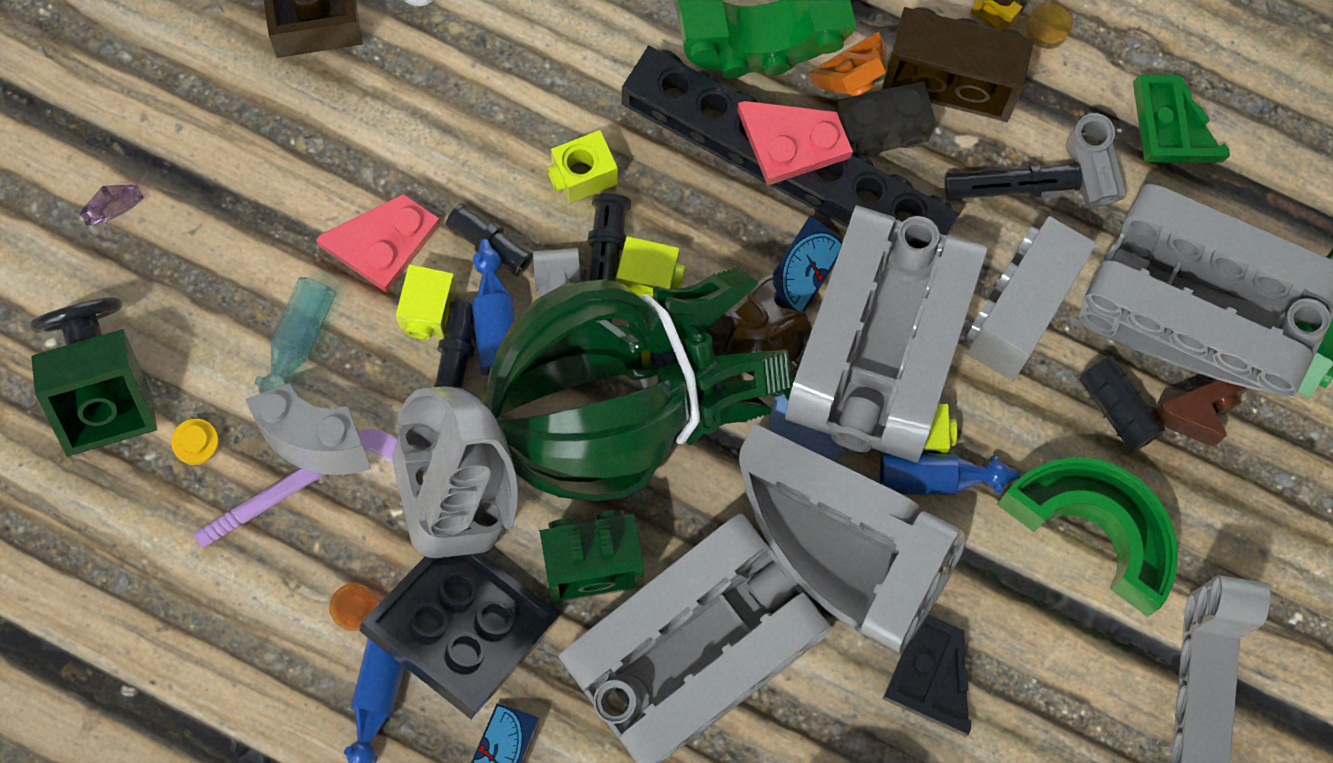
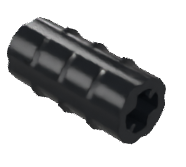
M1109 356L1083 373L1079 381L1089 393L1090 399L1094 400L1104 414L1103 418H1107L1117 432V436L1122 439L1130 452L1135 453L1161 436L1166 429L1154 414V410L1148 406L1140 395L1141 391H1138L1127 377L1128 373L1122 370L1113 356Z

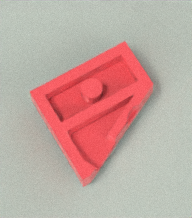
M748 101L738 103L737 111L767 186L850 159L852 156V148L837 112Z
M403 194L321 234L316 239V242L327 253L388 293L440 226V221L438 217Z

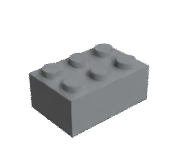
M1048 216L1041 229L1032 225L1019 250L1005 269L993 293L987 299L968 332L967 337L974 341L967 355L1014 381L1032 354L1097 243Z

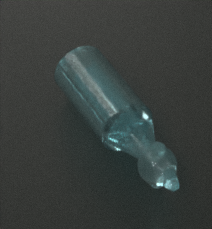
M298 278L270 341L271 374L265 377L258 376L255 379V384L259 386V393L286 385L284 379L309 358L336 296V292L332 288L311 278Z

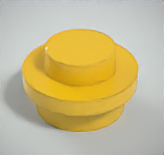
M189 419L175 429L171 445L173 452L182 462L190 465H199L209 461L215 455L219 446V437L215 428L209 422L202 419Z

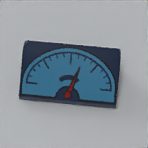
M811 215L772 273L776 281L774 284L777 291L775 303L785 309L806 311L833 269L843 243L826 226Z
M496 703L471 763H523L539 727L540 718Z

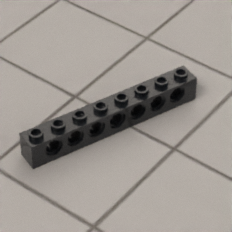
M648 45L622 85V105L766 183L750 141L741 133L744 130V126L737 111L738 103L740 102L758 103V101L747 92L740 90L735 92L725 87L716 76L708 71H696L688 67L673 52L665 49L659 51ZM671 87H677L682 89L685 94L679 97H672L664 91ZM707 108H717L723 112V115L711 118L702 111ZM852 153L850 159L770 185L847 228L856 205L896 217L895 220L898 221L900 220L897 218L896 213L901 211L909 212L913 216L926 217L933 221L940 234L946 236L951 232L959 215L943 198L935 195L927 196L914 189L913 185L904 177L897 174L888 175L875 168L874 164L867 157L858 153ZM821 170H831L838 175L839 179L826 181L818 175V172ZM863 190L870 191L875 194L878 200L875 202H864L856 193ZM907 242L913 248H925L918 242Z

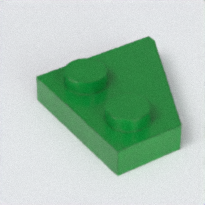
M1139 75L1133 81L1144 162L1223 163L1230 157L1226 144L1224 143L1219 146L1207 129L1206 124L1210 120L1201 106L1193 101L1191 91L1180 75Z

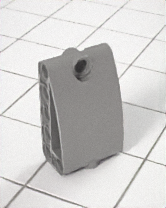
M1147 184L1140 190L1124 221L1117 243L1111 246L1104 262L1101 264L1083 298L1079 319L1086 328L1096 334L1186 370L1258 391L1287 397L1294 396L1333 319V260L1165 187ZM1295 323H1306L1312 327L1314 332L1302 331Z
M856 205L792 386L785 420L829 434L837 445L847 450L867 452L872 448L918 463L936 413L988 246L948 234L946 236L940 234L933 221L926 217L914 216L901 222L895 220L896 217ZM907 242H918L925 248H913Z
M740 513L720 526L578 638L558 658L593 703L596 714L603 721L607 722L637 763H661L831 633L833 627L807 596L803 588L785 570L775 553L750 521ZM617 688L623 689L629 697V707L620 716L614 715L609 710L607 703L609 694Z

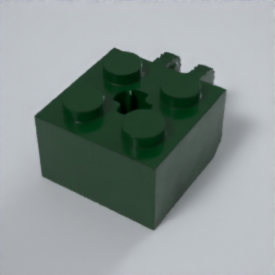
M611 510L595 515L596 521L577 524L575 518H564L548 523L549 529L539 530L551 604L643 588L644 566L635 514L624 516L622 510Z

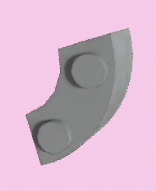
M290 383L246 398L248 407L267 443L277 454L291 464L311 472L328 475L352 474L371 469L348 406L333 409L312 406L298 397Z

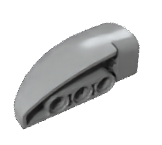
M445 386L415 390L406 399L398 413V422L404 426H402L392 454V462L412 545L419 554L428 558L460 556L489 551L494 547L503 525L504 528L513 527L517 510V479L505 435L491 411L477 397L466 390ZM411 445L418 446L423 450L415 449ZM474 520L482 521L488 526L479 525Z
M754 423L740 449L739 463L754 516L771 549L792 578L833 617L857 632L901 653L923 624L955 569L966 544L963 530L925 511H922L919 515L915 512L919 507L918 504L906 496Z

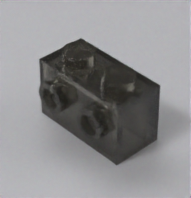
M924 81L839 99L836 108L852 148V153H858L865 157L875 156L881 152L898 148H912L929 142L936 123Z

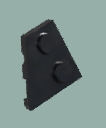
M928 614L917 633L902 651L882 699L967 737L971 731V719L969 720L967 691L969 689L968 675L964 662V655L966 653L964 630Z

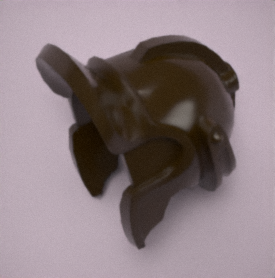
M770 274L759 280L757 287L748 293V301L735 312L728 310L709 326L703 334L708 333L711 335L714 355L719 353L731 355L787 350L792 376L798 371L807 345L806 343L812 331V325L804 311H794L793 309H785L776 305L777 291L774 287L776 281L775 277ZM753 371L745 372L754 377Z

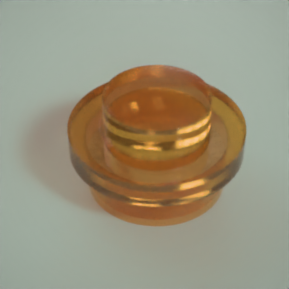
M356 583L347 584L340 587L333 594L329 606L330 615L340 628L347 631H359L361 622L376 608L377 601L374 594L367 587Z

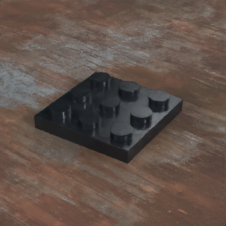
M482 553L442 558L424 557L361 622L359 631L472 720L553 628L561 614Z

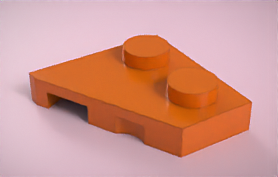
M875 32L809 71L808 74L815 88L833 91L834 93L850 94V96L860 95L875 85L873 80L886 73V46L880 33Z

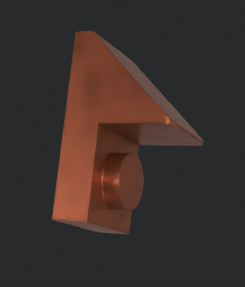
M1217 380L1162 403L1154 411V414L1165 428L1204 444L1217 446L1227 436L1218 414L1240 405L1242 402L1239 397L1249 388Z

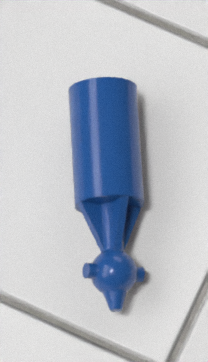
M484 239L481 240L479 251L473 256L475 269L482 274L477 297L472 300L480 373L489 376L497 350L510 326L515 321L513 298L509 295L496 274L501 268L500 256L492 249L489 241Z
M882 453L879 475L880 484L902 495H956L982 482L992 487L994 493L1003 492V487L1008 482L1020 478V471L1008 468L1005 463L1000 462V458L997 456L991 457V462L983 468L957 457L956 454L922 453L919 462L915 463Z
M368 638L350 707L355 710L358 739L344 750L348 763L377 762L378 757L371 742L385 720L393 717L405 668Z

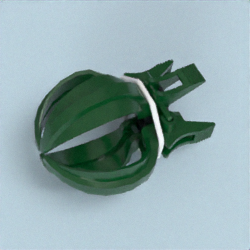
M738 266L736 269H728L727 272H718L717 275L714 273L705 280L685 288L668 289L656 286L653 289L654 296L652 298L649 295H642L640 297L624 284L603 279L564 284L534 300L510 326L497 350L495 360L490 369L488 382L483 389L482 403L491 411L496 421L504 414L544 396L607 377L625 375L632 380H640L644 389L564 411L497 421L505 435L508 447L510 445L522 454H517L509 447L515 473L534 488L559 498L592 502L624 498L647 485L669 450L674 446L675 441L678 444L686 442L688 445H692L703 434H711L719 426L729 423L747 422L753 418L756 419L762 415L771 414L772 409L759 397L792 387L788 351L777 350L714 356L712 337L708 333L703 334L709 326L757 287L758 281ZM619 318L627 320L628 326H614L607 319ZM753 371L754 379L722 382V380L728 377ZM657 375L658 383L652 385L649 377Z

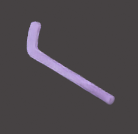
M365 429L358 432L365 452H377L393 463L392 454L397 441L394 437L377 429ZM300 468L233 508L230 512L218 517L217 520H213L210 524L198 529L193 534L201 547L205 548L215 540L220 539L221 536L228 534V532L233 531L241 526V524L248 522L325 474Z

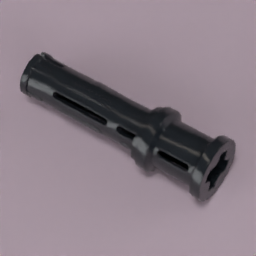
M599 193L592 196V206L595 208L593 230L588 232L587 238L589 246L593 248L589 281L607 279L616 282L619 251L624 249L627 237L624 234L626 211L631 209V200L619 194Z

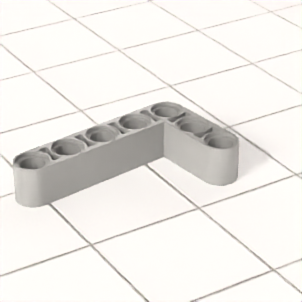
M1217 575L1189 595L1184 613L1171 763H1230L1240 638L1258 629L1265 623L1269 612L1271 594L1268 583Z

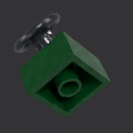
M117 297L100 298L60 308L34 318L30 324V328L36 333L61 329L63 331L65 346L31 355L35 395L66 457L158 430L152 392L124 329L104 335L101 332L98 319L114 314L122 308V301Z

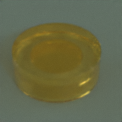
M1053 3L1041 4L1032 11L1026 25L1027 35L1035 39L1034 44L1038 47L1053 49L1066 41L1072 28V20L1069 13L1063 7Z

